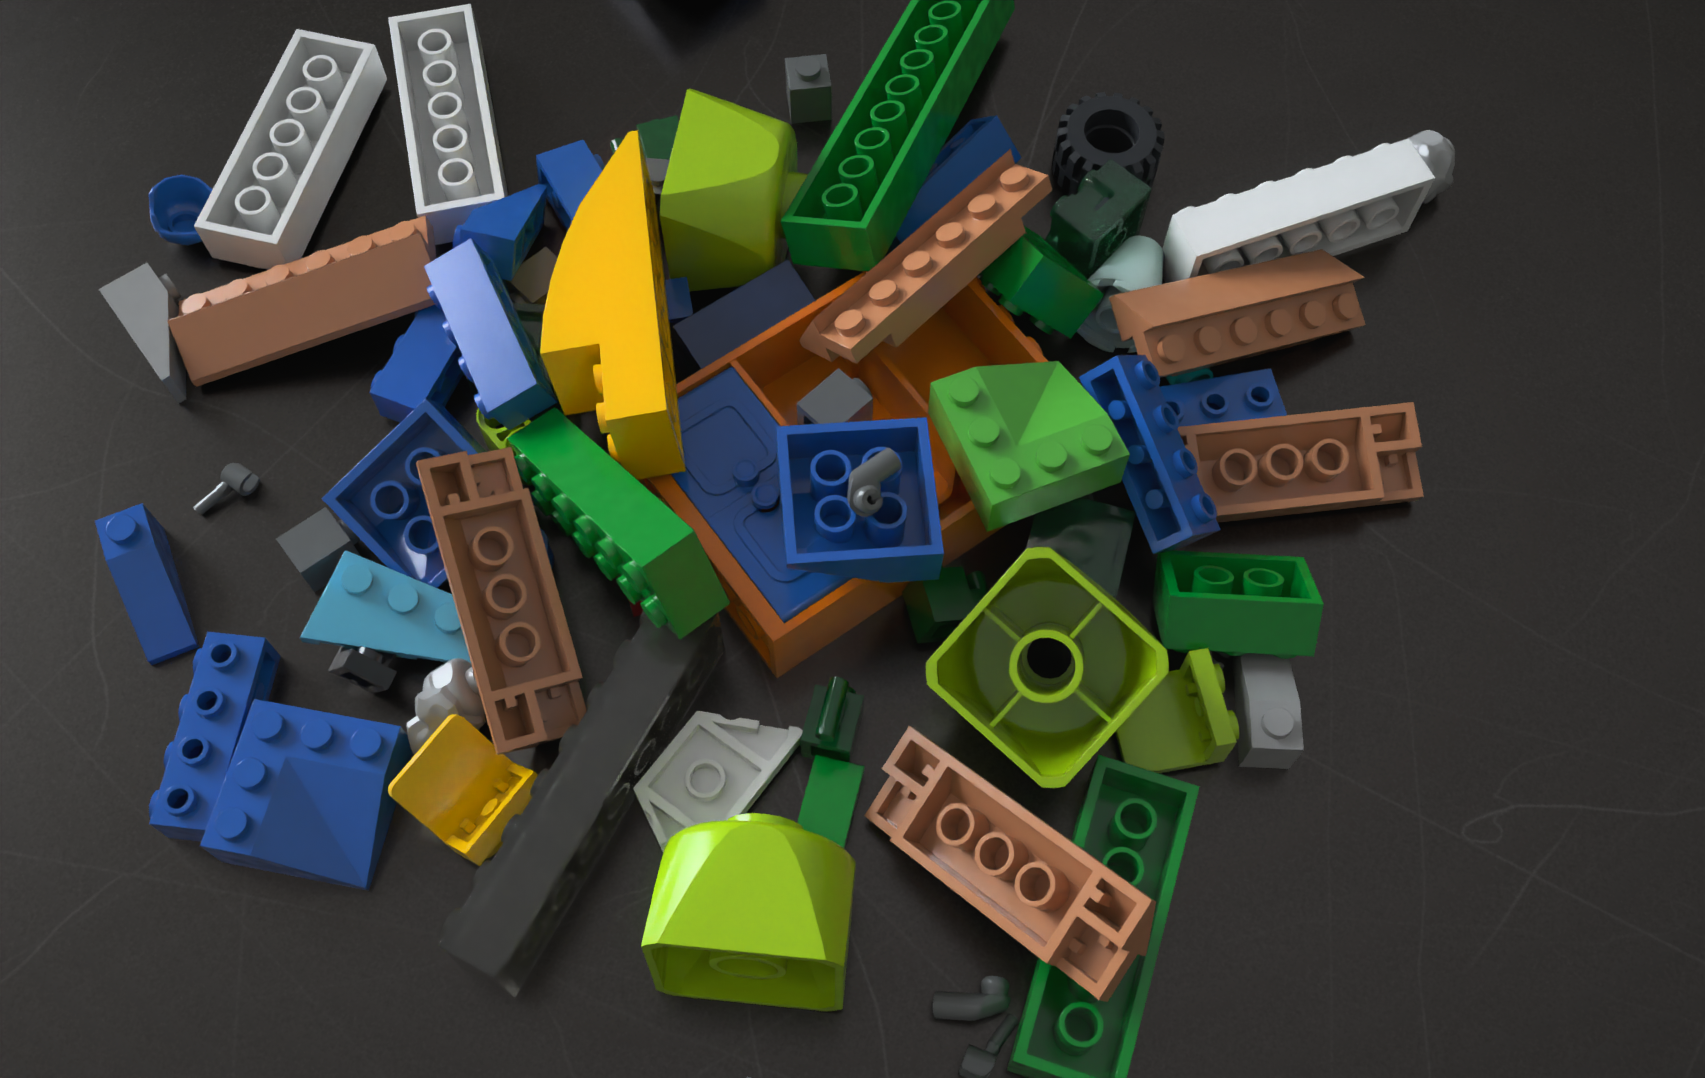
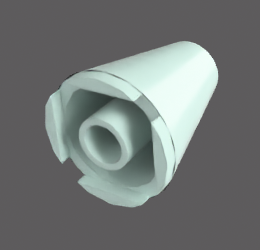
M1146 236L1128 238L1088 279L1104 293V296L1077 330L1088 343L1108 352H1114L1115 347L1129 348L1127 353L1137 352L1133 339L1122 342L1109 297L1162 284L1164 253L1161 246L1155 240Z

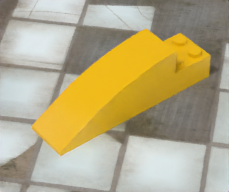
M638 130L627 133L580 203L563 240L550 280L543 314L540 355L564 415L596 410L601 433L610 432L607 435L610 456L616 462H621L622 467L637 480L686 471L656 196Z

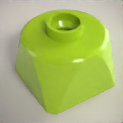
M691 88L687 89L660 200V221L670 279L687 277L689 291L741 287L785 261L788 245L781 219L808 175L797 173L796 135L789 123Z
M1050 547L1027 548L926 662L927 685L1042 788L1065 787L1169 673L1167 649L1104 588ZM1053 638L1064 643L1070 649L1072 655L1071 664L1067 671L1055 678H1044L1034 673L1027 659L1028 648L1034 640Z
M760 813L740 814L728 820L704 822L682 829L673 835L665 846L641 944L656 990L680 997L827 1012L843 1009L855 882V860L836 842L804 830L803 826L793 820L776 815Z

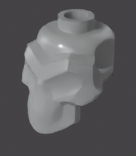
M1431 130L1422 131L1409 137V140L1435 177L1422 202L1425 204L1430 202L1437 194L1450 188L1453 183L1452 173L1455 165V149L1453 144L1438 132Z
M461 658L451 659L431 671L424 679L423 691L415 697L416 717L408 721L406 725L410 748L414 755L449 715L457 714L464 717L478 731L486 723L485 711L471 662Z

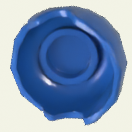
M177 175L161 180L149 192L150 220L155 232H158L159 236L169 243L189 246L203 242L194 225L213 189L200 178L187 175Z

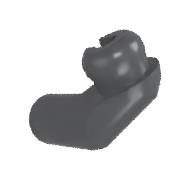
M884 449L850 473L847 501L850 508L856 514L868 517L881 509L883 504L881 482L902 468L898 456L892 449Z
M986 976L981 981V993L936 991L933 997L934 1017L936 1019L975 1021L1003 1013L1011 1002V998L1008 997L1010 984L1006 978Z

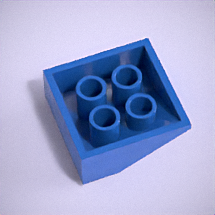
M425 398L321 499L388 568L441 589L449 581L416 462L467 451L468 455L487 451L441 403ZM532 499L533 506L535 507V506H536V503H535L534 500Z
M927 417L776 426L779 493L788 569L886 583L939 579L944 549ZM890 448L898 456L902 468L881 482V497H883L881 509L871 516H860L850 508L847 501L849 475L854 469L884 449Z
M254 699L200 846L224 863L369 891L397 804L390 797L388 786L411 760L413 754L408 735L401 726Z

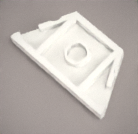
M696 711L633 788L662 852L664 853L668 840L684 828L704 822L728 820L735 815L746 814L798 748L803 730L793 726H789V730L763 726L757 720L745 718L729 720L720 714Z

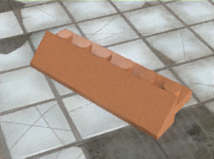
M1009 149L815 317L799 340L802 347L831 362L838 356H842L856 364L882 341L897 348L1026 233L1021 217L1052 191L1049 176L1015 164L1011 149Z
M426 215L410 221H403L393 227L367 236H359L353 241L327 250L317 251L310 256L284 265H276L267 271L244 279H236L227 285L204 293L193 294L187 299L179 301L178 317L167 321L191 382L198 387L435 305L427 291V286L431 285V282L424 268L425 265L437 259L434 228Z
M1323 249L1115 294L1109 297L1122 342L1133 339L1138 355H1146L1147 359L1156 367L1160 378L1171 375L1174 377L1309 343L1322 337L1354 330L1365 325L1353 282L1365 277Z
M1414 402L1178 427L1185 448L1193 454L1197 462V476L1203 490L1211 497L1216 506V520L1218 523L1418 501L1424 497L1415 453L1422 447Z
M512 447L468 455L467 451L418 460L416 462L418 474L496 754L537 747L543 743L592 729L578 680L583 678L529 488L523 489Z
M908 726L882 767V770L890 776L864 816L891 837L890 841L1042 961L1059 968L1098 1000L1108 1002L1138 954L1146 956L1156 901L918 730Z

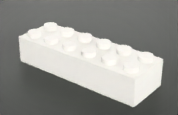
M471 4L388 18L416 213L418 218L426 215L432 224L435 245L453 242L457 225H463L474 209L508 196L481 38Z
M296 29L194 225L212 258L266 270L276 265H284L301 259L387 81L374 44Z
M1408 138L1393 144L1383 143L1371 151L1353 157L1350 155L1343 156L1331 164L1316 169L1306 168L1294 176L1276 182L1266 181L1254 189L1239 194H1226L1216 201L1202 206L1186 207L1172 215L1162 248L1164 253L1162 277L1165 283H1170L1320 249L1335 256L1407 232L1435 177Z

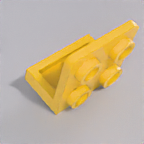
M452 714L444 720L388 786V793L390 797L454 852L480 866L485 859L498 852L505 841V835L516 821L535 807L539 793L547 783L534 771L512 762L506 755H497L494 744L470 722L460 715Z

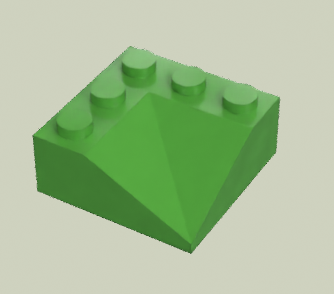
M1059 361L977 366L936 380L930 384L928 414L987 532L1121 482L1130 456L1129 451L1108 413Z

